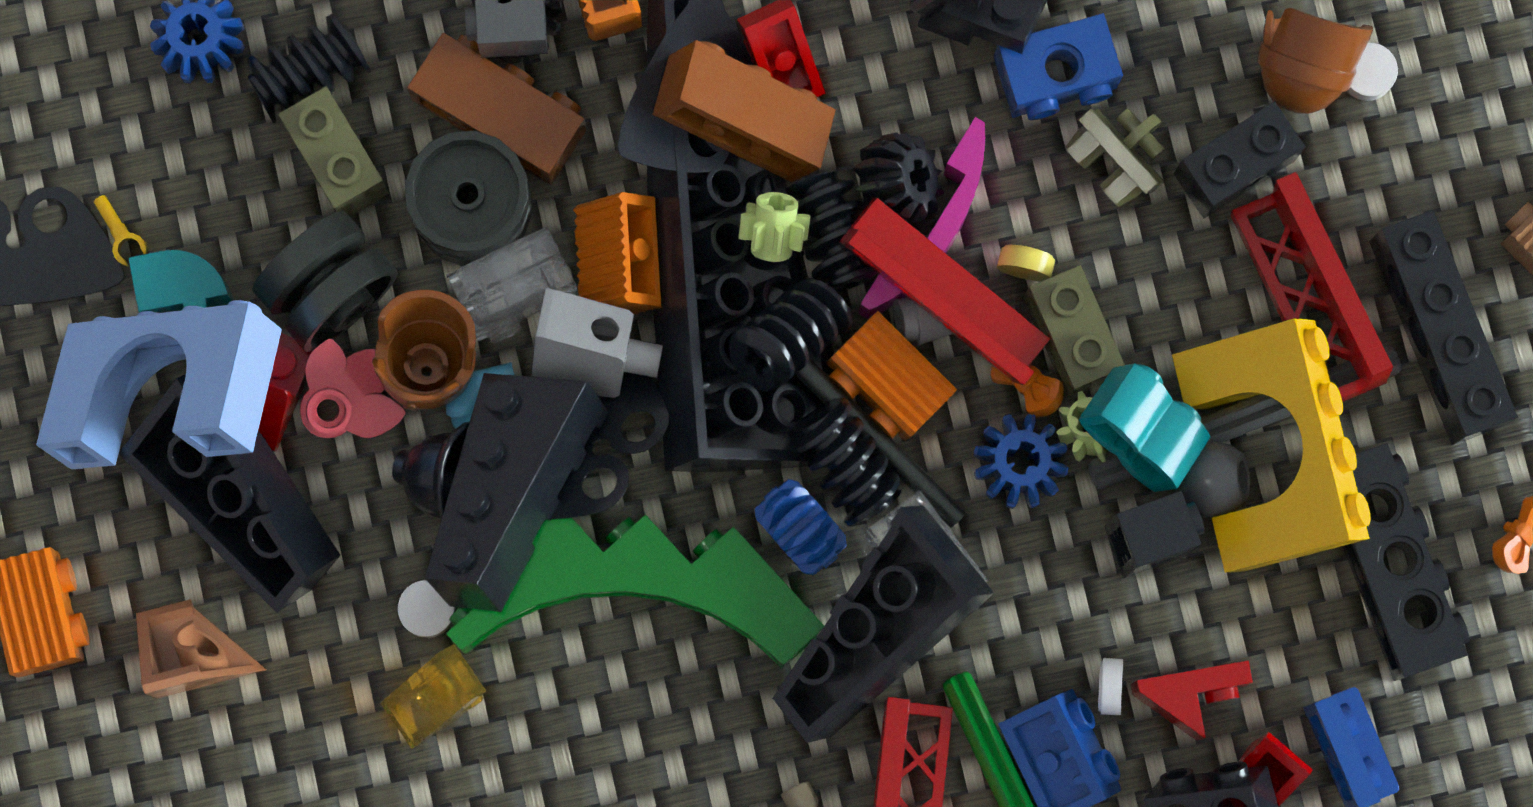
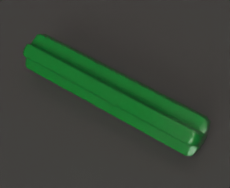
M965 671L948 678L943 683V689L999 807H1034L971 673Z

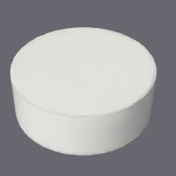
M1368 43L1355 69L1356 75L1347 92L1351 96L1364 101L1376 100L1384 96L1394 85L1398 75V66L1393 54L1380 44Z
M426 580L415 582L407 587L398 603V615L403 626L412 634L422 638L437 637L447 631L452 625L449 618L456 611V607H450Z
M1103 658V661H1100L1098 711L1103 715H1121L1123 659Z

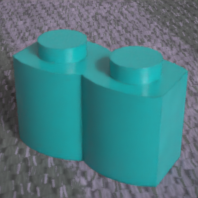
M1135 363L1112 368L1079 418L1081 425L1092 438L1108 451L1115 454L1133 477L1154 492L1177 489L1211 438L1205 426L1200 422L1201 416L1193 407L1184 402L1173 401L1171 395L1163 386L1161 376L1150 367Z

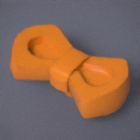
M1032 363L1028 367L1034 373L1025 385L1010 381L993 366L991 367L990 376L994 383L1013 385L1020 394L1024 395L1027 414L1035 415L1036 418L1051 415L1060 407L1064 397L1063 382L1044 376Z
M1533 496L1524 498L1518 520L1515 519L1513 523L1506 522L1503 529L1507 534L1493 543L1492 557L1494 563L1498 568L1507 573L1520 574L1526 573L1528 570L1530 547L1533 544Z

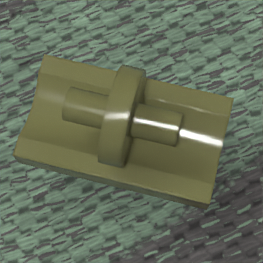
M1099 108L1095 111L1090 109L1079 119L1083 126L1075 133L1065 149L1084 169H1088L1106 151L1120 167L1100 184V187L1118 207L1127 204L1143 192L1145 194L1153 193L1165 181L1135 148L1140 145L1152 160L1161 154L1165 148L1152 133L1160 126L1162 121L1154 113L1141 123L1127 108L1116 118L1129 133L1125 138Z

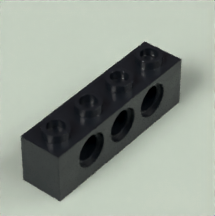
M1434 210L1382 228L1369 243L1451 445L1453 446L1501 428L1518 418Z
M1388 443L1357 453V466L1353 470L1358 493H1362L1364 497L1367 494H1375L1383 498L1388 506V516L1385 522L1370 520V524L1367 526L1370 539L1345 545L1343 549L1392 679L1397 681L1468 656L1465 644L1470 642L1464 619L1458 611L1452 613L1444 591L1449 590L1446 571L1438 558L1431 559L1424 539L1429 537V528L1425 516L1419 506H1411L1404 486L1409 485V476L1401 456L1398 453L1392 455ZM1387 547H1397L1406 554L1408 568L1404 575H1395L1386 568L1383 555ZM1408 599L1420 601L1427 609L1428 620L1422 629L1411 626L1404 617V605Z

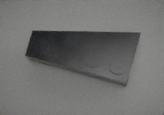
M186 374L173 382L121 449L119 455L278 613L310 592L340 557V553L259 430L253 453L212 457L204 456L172 432Z

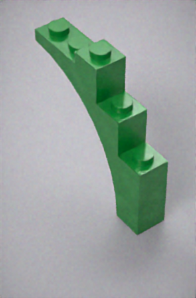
M645 514L636 523L631 517L621 522L605 538L611 546L604 552L573 518L545 520L532 542L535 550L502 612L458 608L449 618V621L454 626L446 634L466 654L500 628L540 609L584 598L628 596L670 602L710 616L749 639L783 669L809 645L813 638H817L824 625L734 527L724 535L718 529H715L693 549L692 552L698 559L691 564Z

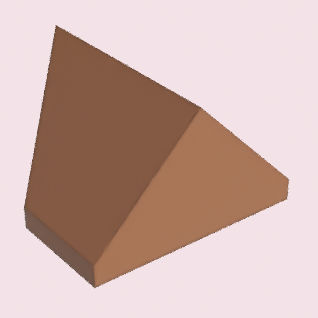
M191 599L136 613L141 685L144 693L158 699L267 670L196 610Z

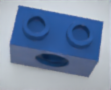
M1104 13L1032 33L1023 54L997 45L993 56L1012 118L1027 114L1028 120L1043 119L1060 111V104L1080 99L1082 106L1102 102L1113 96L1112 90L1117 89L1123 77ZM1054 60L1063 61L1071 67L1074 77L1066 82L1055 81L1047 74L1045 65Z

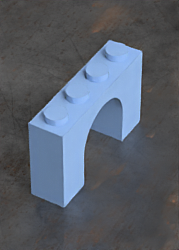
M242 300L231 301L228 305L206 308L186 306L181 311L164 313L142 311L137 316L122 318L99 316L94 318L93 321L68 324L36 445L71 470L115 466L128 414L136 395L149 378L160 369L173 362L186 359V377L172 432L206 457L253 453L282 329L266 317L257 305Z

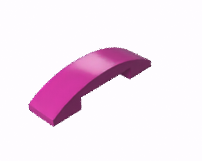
M977 117L972 121L946 164L943 175L959 184V187L927 238L945 253H947L963 226L980 180L985 151V122ZM879 274L860 304L858 314L869 319L877 311L882 313L893 306L895 299L905 298V295Z

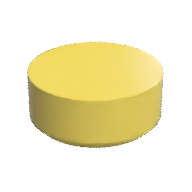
M1005 245L1001 248L997 269L1014 277L1032 281H1043L1052 277L1055 259L1051 254L1032 247Z

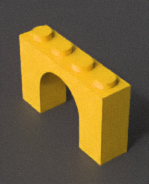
M1294 318L1172 354L1184 403L1194 409H1210L1264 394L1277 400L1288 409L1301 433L1303 446L1301 465L1296 478L1283 494L1270 502L1212 518L1225 573L1248 571L1370 539L1367 530L1371 520L1369 506L1363 494L1358 493L1353 470L1357 466L1355 450L1351 441L1344 437L1339 415L1343 412L1341 394L1337 386L1330 382L1325 362L1329 358L1328 342L1324 332L1316 326L1315 320Z

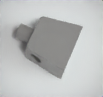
M546 288L535 336L531 377L587 381L597 396L614 398L620 396L624 372L657 378L663 345L630 339L634 314L627 309Z

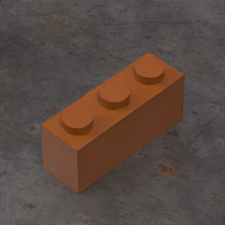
M442 33L407 87L413 102L459 130L478 131L500 139L516 153L523 169L550 185L553 184L586 132L585 118L579 115L582 109L578 104L561 93L554 92L549 97L532 87L535 80L515 65L507 63L503 69L488 59L481 58L477 42L467 41V36L460 35L455 40Z
M695 40L669 55L652 115L793 182L821 169L836 109L818 101L816 95L808 90L792 88L772 78L770 72L762 67L746 65L726 55L725 51L714 43Z

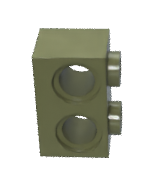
M327 86L278 114L335 212L345 211L349 216H352L389 194L381 176Z
M1081 265L1029 286L1024 296V301L1035 326L1050 338L1045 345V349L1059 380L1063 382L1067 399L1078 395L1080 391L1085 392L1102 385L1112 368L1125 365Z

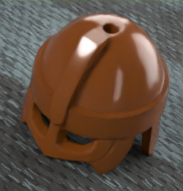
M1294 8L1285 9L1281 18L1274 19L1273 12L1268 10L1263 30V41L1259 48L1257 62L1260 64L1264 89L1271 100L1275 101L1280 109L1298 114H1310L1325 109L1342 92L1349 90L1356 75L1355 69L1370 40L1373 27L1365 24L1361 27L1345 25Z
M415 290L393 298L381 310L378 317L379 339L372 364L375 373L389 395L401 403L404 408L411 411L439 408L458 398L470 383L476 361L475 324L467 309L459 301L445 293L434 290ZM424 372H430L431 375H430V376H424L423 373H424Z

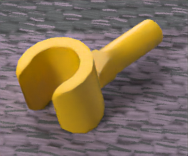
M106 195L96 198L94 204L115 240L112 248L113 255L119 263L129 267L127 261L121 255L122 244L128 240H135L139 243L143 254H148V246L142 237L128 231Z

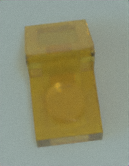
M455 644L435 655L381 702V705L410 748L413 749L481 703L483 700L482 694L486 690Z

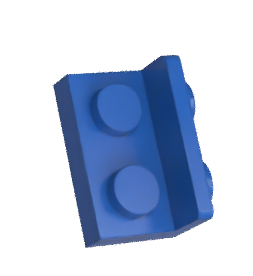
M1357 688L1346 689L1303 707L1345 807H1369L1381 802L1380 799L1399 791L1396 777Z
M1073 689L1058 694L998 723L1038 807H1091L1121 791L1118 782L1120 771L1117 762L1107 749H1102L1093 731L1095 728L1093 713L1084 699L1077 698Z

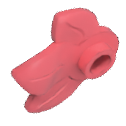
M328 338L311 352L304 369L309 389L302 397L300 403V417L304 426L312 434L322 438H335L348 431L363 438H372L391 430L403 419L406 414L405 410L397 402L381 394L385 388L375 373L372 360L375 358V349H363L345 357L340 346L333 339ZM326 399L335 401L338 406L336 416L329 420H324L317 414L318 405Z

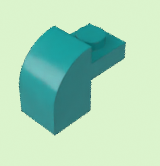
M166 250L129 257L138 312L152 311L164 313L181 311L186 306L206 308L228 305L229 302L234 301L231 290L216 269L198 255L180 250Z

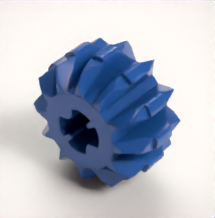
M181 0L183 5L176 8L171 2L162 1L161 8L168 17V20L155 19L151 21L150 28L160 37L151 42L150 47L155 55L164 56L161 62L164 71L169 74L180 68V77L185 83H191L198 70H200L207 83H212L215 80L212 67L218 64L224 71L232 72L234 65L226 54L243 53L245 48L243 42L234 36L240 34L245 28L240 18L230 17L234 10L231 2L223 0L215 4V0H198L197 3L194 0ZM196 28L201 34L204 30L207 35V39L199 45L194 39L191 42L188 38V34Z
M1012 415L1004 416L1002 428L1005 436L996 428L988 426L984 430L983 435L993 447L985 445L976 446L973 452V456L977 459L991 462V464L981 466L975 470V479L985 480L994 477L995 482L986 491V496L993 499L1002 488L1008 490L1005 502L1006 507L1009 509L1016 507L1021 492H1023L1026 503L1030 508L1037 507L1040 503L1037 488L1045 495L1053 497L1059 489L1049 476L1059 478L1065 477L1068 473L1066 465L1051 461V459L1060 457L1067 452L1066 444L1057 443L1048 446L1046 441L1052 437L1056 430L1052 424L1045 426L1040 435L1033 432L1036 423L1035 415H1026L1022 424V430H1018ZM1018 449L1029 452L1030 454L1026 460L1033 459L1035 462V466H1028L1023 474L1013 472L1012 468L1015 463L1008 464L1006 461L1007 457H1013Z
M788 479L779 487L775 486L755 508L756 520L805 574L813 576L822 568L826 569L847 546L846 536L839 526L798 481Z

